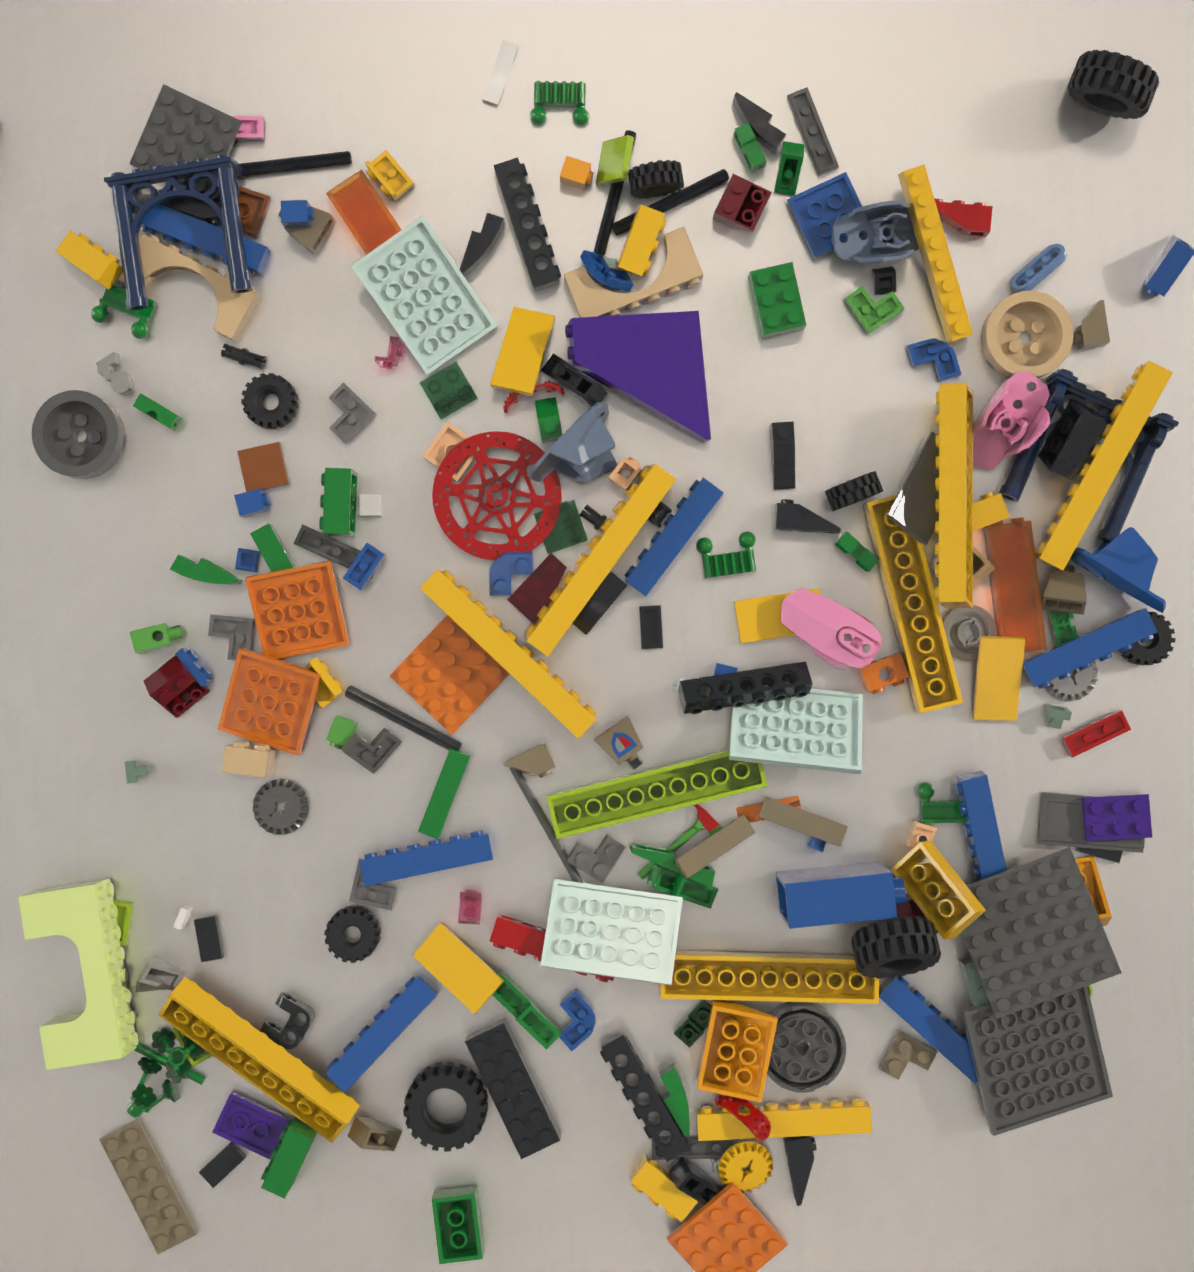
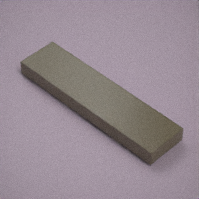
M766 796L758 816L839 847L842 845L848 827Z
M743 814L674 861L685 879H687L756 832Z

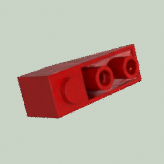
M934 198L940 220L964 236L986 237L990 233L993 206H986L984 202L965 204V201L954 200L951 203L943 202L944 200L940 198Z

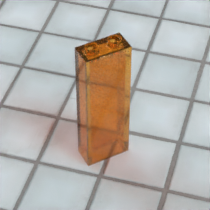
M362 169L326 193L365 254H368L402 230Z
M1024 517L1013 518L1011 523L1003 524L1001 520L983 527L987 560L996 568L989 574L997 636L1024 637V652L1046 650L1047 643L1031 520L1024 521Z

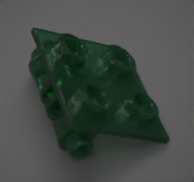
M457 361L420 382L441 420L478 399Z
M574 500L560 503L561 507L559 508L560 512L550 534L543 541L547 554L588 541ZM543 511L534 513L536 522L539 521Z

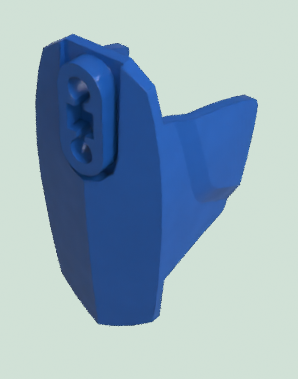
M1133 527L1127 528L1109 544L1103 542L1092 554L1079 547L1074 550L1070 559L1101 580L1104 579L1126 594L1161 613L1166 609V601L1149 591L1158 558Z

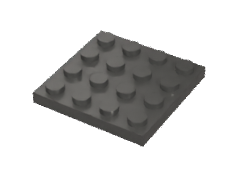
M163 84L129 164L146 171L152 170L157 165L170 167L174 166L176 162L193 163L199 158L211 160L216 159L218 155H229L236 140L235 137L239 133V128L243 122ZM191 178L178 180L181 186H187L188 190H191L189 187ZM210 178L199 180L196 184L197 191L200 193L209 191L212 187V180Z

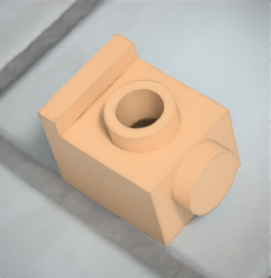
M623 457L609 476V480L626 492L641 471V468L638 467L640 463L632 457L628 459ZM623 470H629L630 475L628 477H624L622 475Z
M912 820L906 845L913 849L920 843L919 837L922 835L926 837L925 842L932 841L933 843L937 827Z

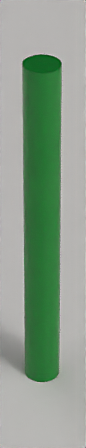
M140 1043L136 1045L134 1051L166 1067V1064L169 1062L168 1057ZM189 1069L188 1078L202 1085L206 1077Z

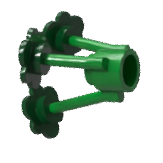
M162 1028L161 1031H155L152 1034L153 1042L151 1045L153 1048H157L158 1052L169 1054V1062L166 1064V1069L168 1070L166 1077L171 1078L173 1083L178 1084L182 1079H187L189 1075L190 1064L185 1061L187 1054L196 1058L206 1050L187 1036L183 1039L184 1048H173V1041L176 1038L173 1031L168 1032L167 1028Z
M142 1057L138 1061V1065L141 1066L144 1072L136 1089L132 1092L131 1101L126 1106L127 1113L134 1118L140 1117L143 1112L148 1113L152 1107L165 1098L171 1099L173 1102L181 1098L177 1085L173 1084L169 1079H166L162 1084L163 1094L157 1098L153 1093V1089L151 1087L146 1088L143 1084L148 1074H157L158 1071L162 1070V1066L147 1057Z

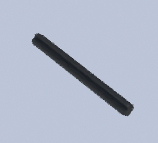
M626 130L624 136L629 135L634 137V147L636 132ZM624 181L611 183L594 247V253L602 256L606 252Z
M349 151L240 163V165L244 168L242 176L351 164L352 156Z
M722 169L647 207L664 213L728 181L729 175L725 169ZM636 212L612 224L615 235H619L631 228Z
M349 686L345 692V697L447 750H450V748L460 750L462 746L461 742L354 686Z

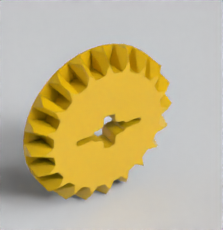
M751 1141L731 1146L724 1152L718 1164V1175L722 1184L727 1186L733 1181L743 1193L745 1191L752 1193L753 1189H760V1185L763 1183L767 1184V1178L771 1177V1170H773V1159L770 1152L763 1145ZM747 1165H749L750 1170L746 1169L745 1172H743L742 1167L746 1168Z

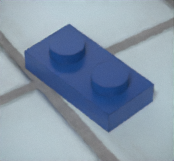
M366 542L343 579L359 590H362L385 554Z
M181 648L175 653L201 687H207L214 682L211 679V672L206 666H201L197 660L199 658L192 649Z

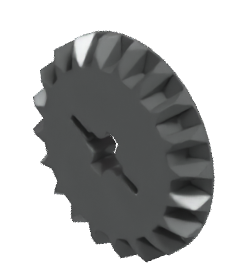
M275 779L267 782L258 790L253 800L252 811L254 812L255 820L266 832L274 835H285L296 831L302 826L308 815L309 803L305 792L298 784L286 779ZM289 799L283 807L284 813L279 811L272 815L277 808L276 802L280 804Z

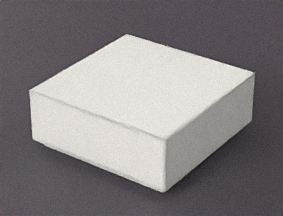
M359 494V516H382V495Z
M185 904L180 908L173 928L181 930L187 926L194 909L193 906Z

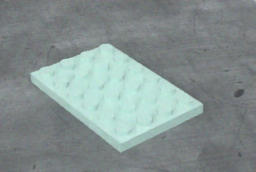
M423 215L351 265L427 375L497 327Z
M811 688L809 694L800 698L795 696L781 701L769 700L761 704H745L737 708L732 706L729 760L860 774L862 771L863 694Z
M554 879L541 967L671 986L683 897Z

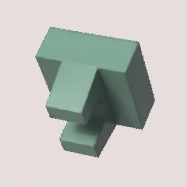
M1051 704L1045 705L1044 713L1049 717L1048 724L1052 728L1061 729L1063 720L1070 721L1072 712L1067 707Z
M135 760L125 762L127 784L138 782L137 776L148 774L147 765L136 767Z

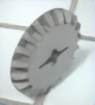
M973 605V608L953 609L943 622L950 653L961 660L972 661L978 659L980 636H997V626L994 618L988 611L976 605ZM971 626V631L974 632V635L969 636L966 640V634L963 633V630Z
M1092 661V666L1084 670L1074 669L1076 673L1073 674V679L1066 677L1059 680L1056 677L1050 680L1051 684L1045 688L1051 695L1060 700L1075 701L1082 699L1095 688V683L1098 680L1096 661Z

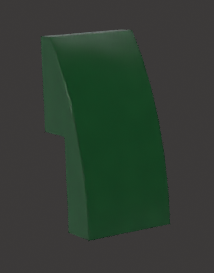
M700 1000L674 1031V1035L689 1048L701 1037L704 1030L708 1027L712 1005L706 1000Z

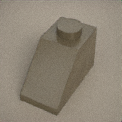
M1104 299L1093 304L1075 328L1074 342L1078 344V350L1102 347L1110 343Z
M545 743L503 762L504 766L530 776L539 775L540 778L552 773L550 769L556 767Z
M355 1116L348 1137L361 1149L394 1151L402 1131L374 1118Z

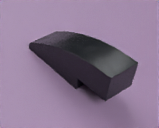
M736 92L733 104L743 124L749 122L756 140L775 155L783 143L786 134L770 124L772 114Z
M487 213L481 233L472 231L460 266V271L464 277L474 271L491 252L504 227V218Z
M610 572L572 624L587 635L628 585L613 572Z

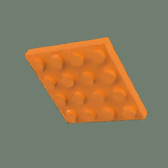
M331 560L245 577L263 655L279 659L350 644Z
M446 615L392 672L390 677L452 735L502 683L509 673L452 618Z
M244 648L238 649L217 730L299 756L320 686L321 675L315 671Z
M733 1181L667 1236L668 1242L695 1272H757L788 1246L786 1240Z

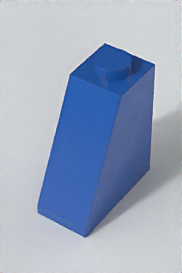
M1172 235L1144 281L1145 286H1147L1146 291L1156 297L1158 294L1164 297L1194 255V248L1175 235Z

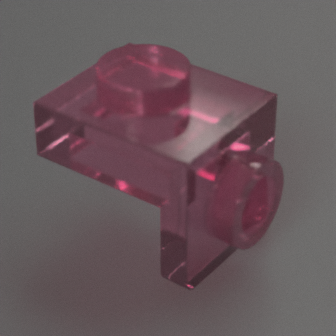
M390 336L388 357L375 356L374 361L380 364L379 367L392 369V366H398L399 357H403L404 344H401L400 338Z
M476 890L460 892L458 923L480 925L481 893H478Z

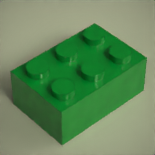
M793 262L750 271L748 280L761 338L766 339L804 330L806 320Z
M325 468V473L321 475L324 495L320 497V507L323 508V516H320L319 528L323 530V534L337 537H355L358 473L353 469Z
M297 1117L293 1122L289 1120L287 1126L283 1129L279 1138L280 1141L270 1157L271 1161L261 1177L264 1180L261 1186L262 1189L284 1199L293 1186L317 1134L315 1130Z
M477 1186L434 1191L432 1207L439 1264L483 1259L485 1249Z

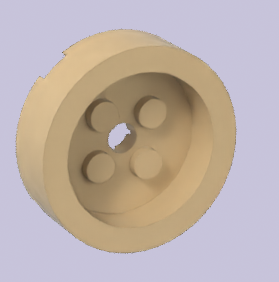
M1021 291L1006 297L988 314L981 331V347L986 360L996 369L997 373L1008 379L1016 372L1028 371L1038 379L1049 374L1063 363L1073 343V325L1067 310L1058 300L1039 291ZM1025 332L1031 338L1029 343L1025 344L1020 341V333Z

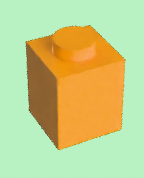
M566 156L560 174V182L585 190L586 184H591L594 172L591 171V164Z

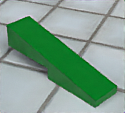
M268 523L250 533L271 572L295 567L273 525Z
M450 748L418 832L436 839L440 837L471 755Z
M630 843L629 849L633 854L683 875L674 861L675 854L672 850ZM707 865L689 878L712 888L715 870L712 866Z
M499 969L496 973L504 982L495 991L493 996L547 1050L562 1033L515 983Z

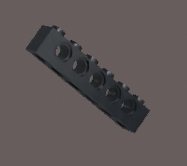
M517 157L493 165L534 292L559 285L558 278L561 277L558 265H553L551 258L555 256L551 244L547 245L545 237H548L545 225H540L538 220L541 213L538 204H533L531 198L535 196L531 183L527 184L525 176H528L525 164H520ZM513 180L521 182L517 188H512L509 184ZM524 200L528 204L525 208H518L516 206L517 202ZM530 220L534 222V226L530 229L524 228L523 223ZM532 241H539L541 243L538 249L529 247ZM539 261H545L548 265L545 269L540 270L536 267V264Z
M805 661L680 681L678 694L683 713L698 714L707 710L718 711L725 707L733 706L737 708L745 704H761L769 700L781 701L788 697H804L810 693L813 682Z
M622 1031L603 1042L600 1054L606 1063L610 1062L613 1068L611 1073L616 1082L620 1080L624 1087L622 1092L627 1101L631 1099L635 1107L632 1109L638 1120L642 1118L646 1126L643 1128L648 1138L651 1139L653 1137L657 1145L654 1147L659 1157H664L666 1162L689 1150L687 1139L665 1104L626 1033ZM623 1054L628 1060L624 1064H620L615 1058L617 1055ZM634 1073L638 1076V1080L631 1083L627 1080V1075ZM645 1092L649 1095V1099L644 1102L640 1101L637 1098L638 1094ZM656 1111L660 1114V1118L658 1120H651L648 1117L649 1113ZM666 1130L671 1133V1137L669 1139H662L659 1134Z

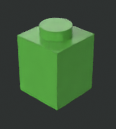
M336 715L326 740L331 741V746L341 749L354 735L358 722L341 715Z

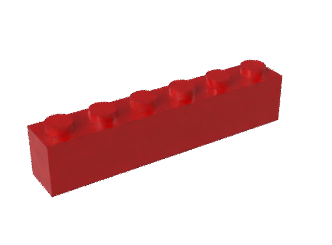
M498 913L489 942H492L494 947L505 949L506 947L514 949L513 952L518 955L526 956V953L533 955L535 960L541 962L546 928ZM576 972V973H578V974H580V975H584V976H587V974H588V973ZM595 975V978L602 982L614 980V977Z

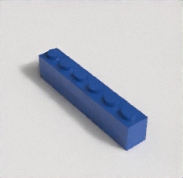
M162 204L155 206L142 221L141 227H143V232L154 236L157 233L162 235V239L169 243L175 244L177 241L182 243V247L189 251L195 252V249L203 252V256L212 260L217 257L223 260V264L227 265L222 228ZM244 238L248 272L252 276L255 273L262 275L271 251L267 246Z
M704 477L701 481L696 479L689 489L692 491L688 498L683 497L676 506L679 509L674 516L672 514L668 516L663 523L666 526L662 533L656 532L650 540L653 545L649 550L644 548L638 556L640 560L636 567L632 565L624 575L627 577L625 582L646 597L724 494V492Z
M1142 608L1024 661L1023 668L1032 687L1038 686L1041 689L1050 685V680L1056 677L1061 680L1072 675L1070 671L1079 668L1081 671L1089 668L1094 660L1099 659L1101 662L1111 658V653L1120 650V652H1124L1133 648L1132 643L1139 640L1141 643L1153 639L1152 634L1157 633V629L1147 609Z
M982 770L956 776L958 783L955 784V790L957 795L961 797L962 804H959L961 816L966 819V825H963L964 833L970 840L968 852L970 857L974 859L975 866H972V872L975 879L979 881L1007 870L987 774Z
M483 830L471 832V837L462 838V835L449 837L450 841L441 843V839L428 841V846L420 847L419 843L408 845L407 850L398 851V848L385 850L386 854L377 856V852L364 854V859L360 860L364 886L493 860L488 833L484 834Z
M420 976L416 979L412 977L404 985L407 989L401 995L397 993L389 1001L391 1006L386 1011L381 1009L374 1017L376 1021L371 1027L366 1025L358 1034L360 1038L355 1043L351 1041L343 1049L345 1054L340 1059L336 1057L327 1066L330 1070L326 1075L343 1092L348 1091L438 995Z
M902 976L887 978L879 987V998L976 1084L978 1080L967 1035L965 1033L960 1035L955 1031L958 1027L948 1018L944 1021L939 1016L942 1012L933 1004L928 1006L924 1003L925 997L916 989L912 992L907 987L909 983Z

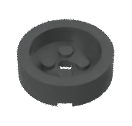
M69 390L52 396L40 407L33 421L32 442L38 457L54 472L71 478L90 479L106 473L117 463L124 449L125 428L119 413L110 403L86 391ZM84 430L87 435L86 439L82 442L77 441L78 431Z
M785 1002L775 1007L768 1013L778 1017L767 1075L782 1088L798 1093L813 1092L824 1085L827 1086L841 1071L846 1057V1041L839 1024L828 1010L814 1002ZM805 1042L808 1045V1050L805 1053H798L796 1046L799 1043Z

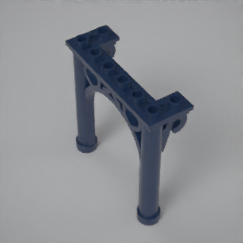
M218 155L216 159L211 160L199 158L193 163L176 162L174 166L170 167L157 165L152 170L134 169L132 173L115 172L110 177H104V182L111 188L127 299H125L127 310L148 308L138 238L141 223L155 206L166 200L178 197L199 199L209 204L216 211L222 225L231 293L240 294L253 291V284L249 279L238 203L240 185L237 176H242L244 168L231 156ZM191 178L189 181L191 190H188L187 186H181L178 180ZM210 178L212 180L211 189L204 194L198 192L196 189L197 182L201 179ZM166 182V185L161 190H158L159 195L157 189L151 185ZM148 188L151 191L150 199L145 204L137 202L135 195L138 193V190ZM218 190L221 208L218 204L211 200V198L218 192ZM137 212V214H136V216H135V218H134V220H133V215H132V214Z
M1058 369L1046 377L1045 382H1047L1046 385L1050 396L1045 408L1049 412L1050 422L1056 408L1061 416L1065 410L1064 402L1072 399L1099 409L1097 413L1107 422V425L1112 422L1109 414L1112 413L1115 406L1123 402L1122 400L1107 398V395L1101 391L1087 389V386L1077 382L1078 377L1073 376V372L1067 369ZM1159 413L1153 417L1149 416L1133 444L1139 443L1133 459L1131 451H1129L1124 460V475L1097 535L1099 540L1109 544L1120 535L1156 449L1164 442L1167 432L1173 430L1179 424L1178 421L1173 420V416L1167 413ZM1058 421L1049 425L1029 448L1017 454L1004 485H1001L998 494L1001 493L1003 498L1014 502L1019 501L1042 445Z

